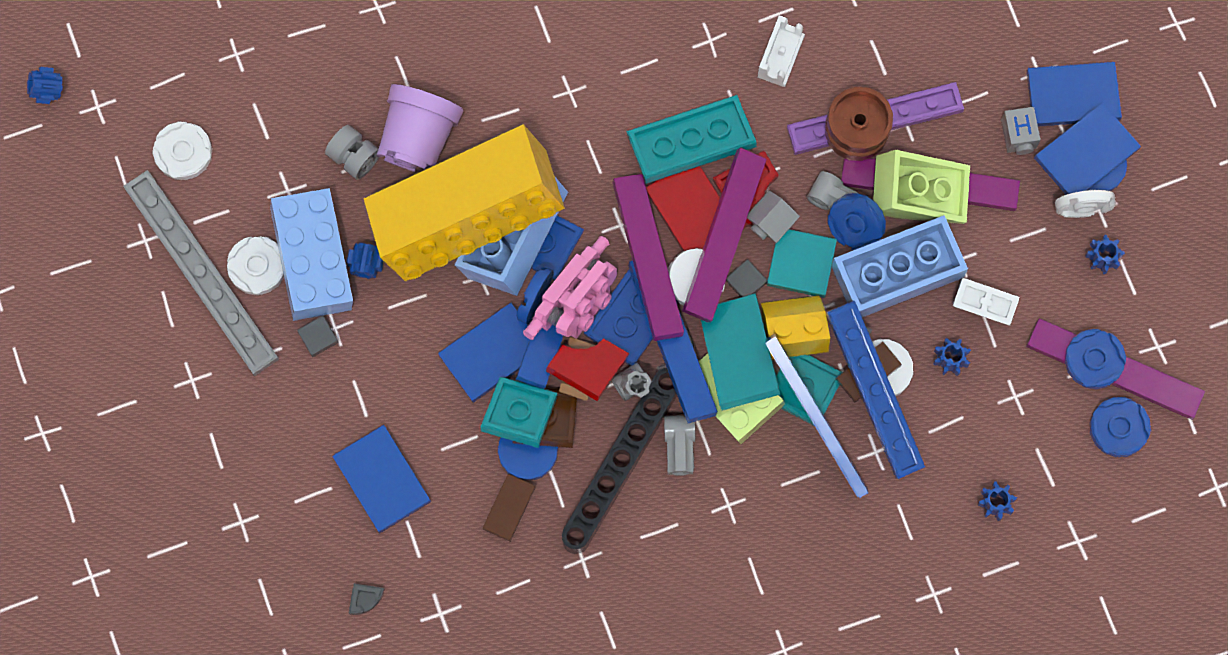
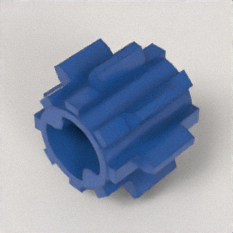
M39 67V71L29 72L27 94H29L30 98H36V103L50 104L51 100H58L61 97L63 79L60 73H53L54 68Z
M1104 235L1101 242L1094 239L1091 241L1090 246L1092 250L1088 251L1085 255L1086 258L1092 260L1091 269L1097 267L1101 269L1103 274H1106L1109 267H1113L1116 270L1119 268L1120 263L1118 259L1122 258L1125 254L1124 251L1118 249L1119 240L1113 242L1109 240L1107 235ZM1105 251H1107L1110 253L1111 257L1106 256L1105 258H1102L1099 252L1104 253Z
M355 243L354 250L349 249L346 263L350 267V274L371 279L376 278L377 272H382L384 261L380 258L376 246Z
M946 338L944 340V347L935 348L934 352L939 358L933 364L943 368V375L948 371H952L958 376L960 374V367L968 368L970 362L966 360L965 356L971 350L961 346V339L956 343H952ZM950 352L952 356L957 355L959 361L953 362L952 358L946 359L945 353Z
M994 482L992 490L982 489L981 494L985 499L979 501L978 506L985 507L987 512L984 517L987 518L992 514L1000 521L1003 513L1010 515L1013 513L1014 510L1010 503L1015 502L1017 497L1008 493L1009 485L1005 488H999L997 482ZM997 496H1000L1004 501V506L1001 504L997 507L993 506L990 497L995 499Z

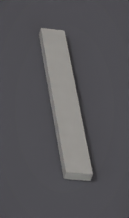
M145 171L125 184L123 187L252 374L256 376L278 361L279 358L149 171Z

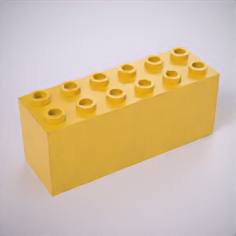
M524 124L363 198L379 256L404 281L416 279L423 273L436 267H443L449 261L459 256L469 255L481 246L495 243L512 232L524 230L530 224L541 219L550 218L556 212L565 209L547 151Z

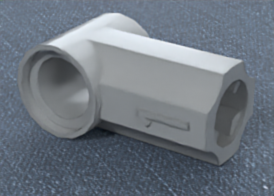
M821 171L806 198L813 205L829 210L837 199L845 194L857 192L844 186L843 182L833 174Z
M638 363L619 373L612 380L613 385L624 401L633 396L641 398L648 394L649 386L652 382L648 374L642 370Z
M685 415L664 416L665 442H667V472L675 476L693 474L695 422L687 423Z

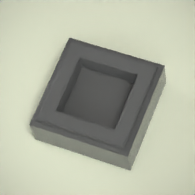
M748 259L726 278V282L740 297L755 294L767 284L766 278Z
M324 316L297 330L312 357L339 343Z

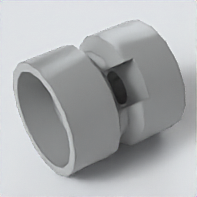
M346 125L330 140L325 154L337 164L344 163V170L356 180H359L378 161L379 157L376 154L379 148L369 140L362 141V134L351 125Z

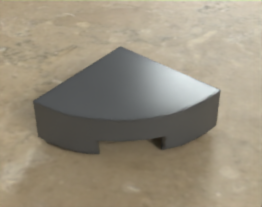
M354 583L349 615H360L372 610L382 599L385 589Z

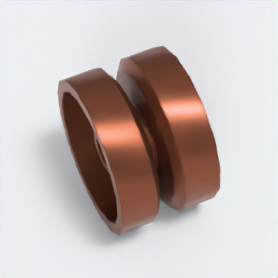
M853 87L844 90L834 98L825 122V136L828 145L837 155L847 160L863 161L873 158L884 148L892 129L893 112L889 102L881 93L871 88Z

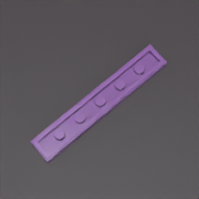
M956 82L887 99L893 112L891 130L964 111ZM828 115L787 125L794 155L829 146L825 136V122Z

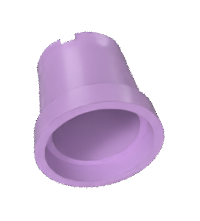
M391 85L387 100L390 107L376 156H385L384 161L415 172L416 167L426 170L436 165L452 127L458 125L464 110L460 106L434 94L408 86Z

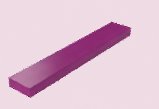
M743 148L737 149L682 312L708 323L713 320L767 159Z
M844 158L841 176L844 186L874 190L876 159L870 158L863 161H853ZM970 173L968 204L1016 211L1020 180Z
M638 174L614 178L612 184L653 340L658 341L682 337L684 329L643 175Z
M1039 318L1026 347L1065 364L1066 349L1077 335ZM1126 357L1124 370L1119 379L1111 384L1191 420L1194 419L1205 393L1204 390Z

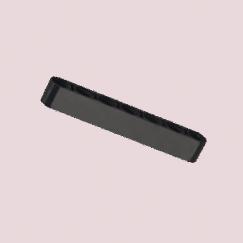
M663 368L655 374L649 386V393L639 401L564 527L562 542L568 552L580 554L588 548L662 423L664 416H666L675 401L677 394L674 388L663 390L659 386V382L662 379L670 378L667 368ZM649 403H654L659 406L660 412L655 416H650L644 412V407ZM633 429H641L645 433V438L635 442L629 438L628 434ZM619 454H624L629 457L630 463L625 467H618L614 464L613 459ZM603 480H610L614 483L615 488L610 493H603L598 489V484ZM590 505L596 506L600 513L596 518L588 519L582 513L585 507ZM573 531H578L585 538L581 544L572 545L567 540L568 535Z

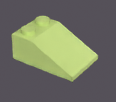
M900 150L877 155L873 201L883 211L884 216L898 219L931 221L945 215L948 223L965 224L967 223L970 165Z
M706 354L699 361L718 411L716 418L740 444L747 440L785 405L782 398L777 395L722 411L719 405L709 355Z

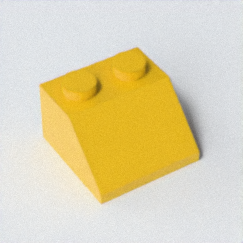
M820 296L761 303L767 338L776 334L789 357L829 352L830 334L826 311Z

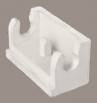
M779 15L759 66L758 78L785 87L805 34L802 33L803 26L798 23L796 27L787 24L788 20L786 17Z
M962 278L953 306L1010 326L1020 297Z

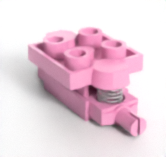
M599 236L592 247L587 246L581 255L576 254L544 293L542 303L536 309L533 320L523 331V334L528 339L533 340L541 328L548 331L552 325L556 326L557 333L577 339L582 331L586 332L591 327L597 312L600 309L604 310L611 300L610 286L616 279L617 268L607 261L605 263L599 261L601 253L609 246V241L605 237Z

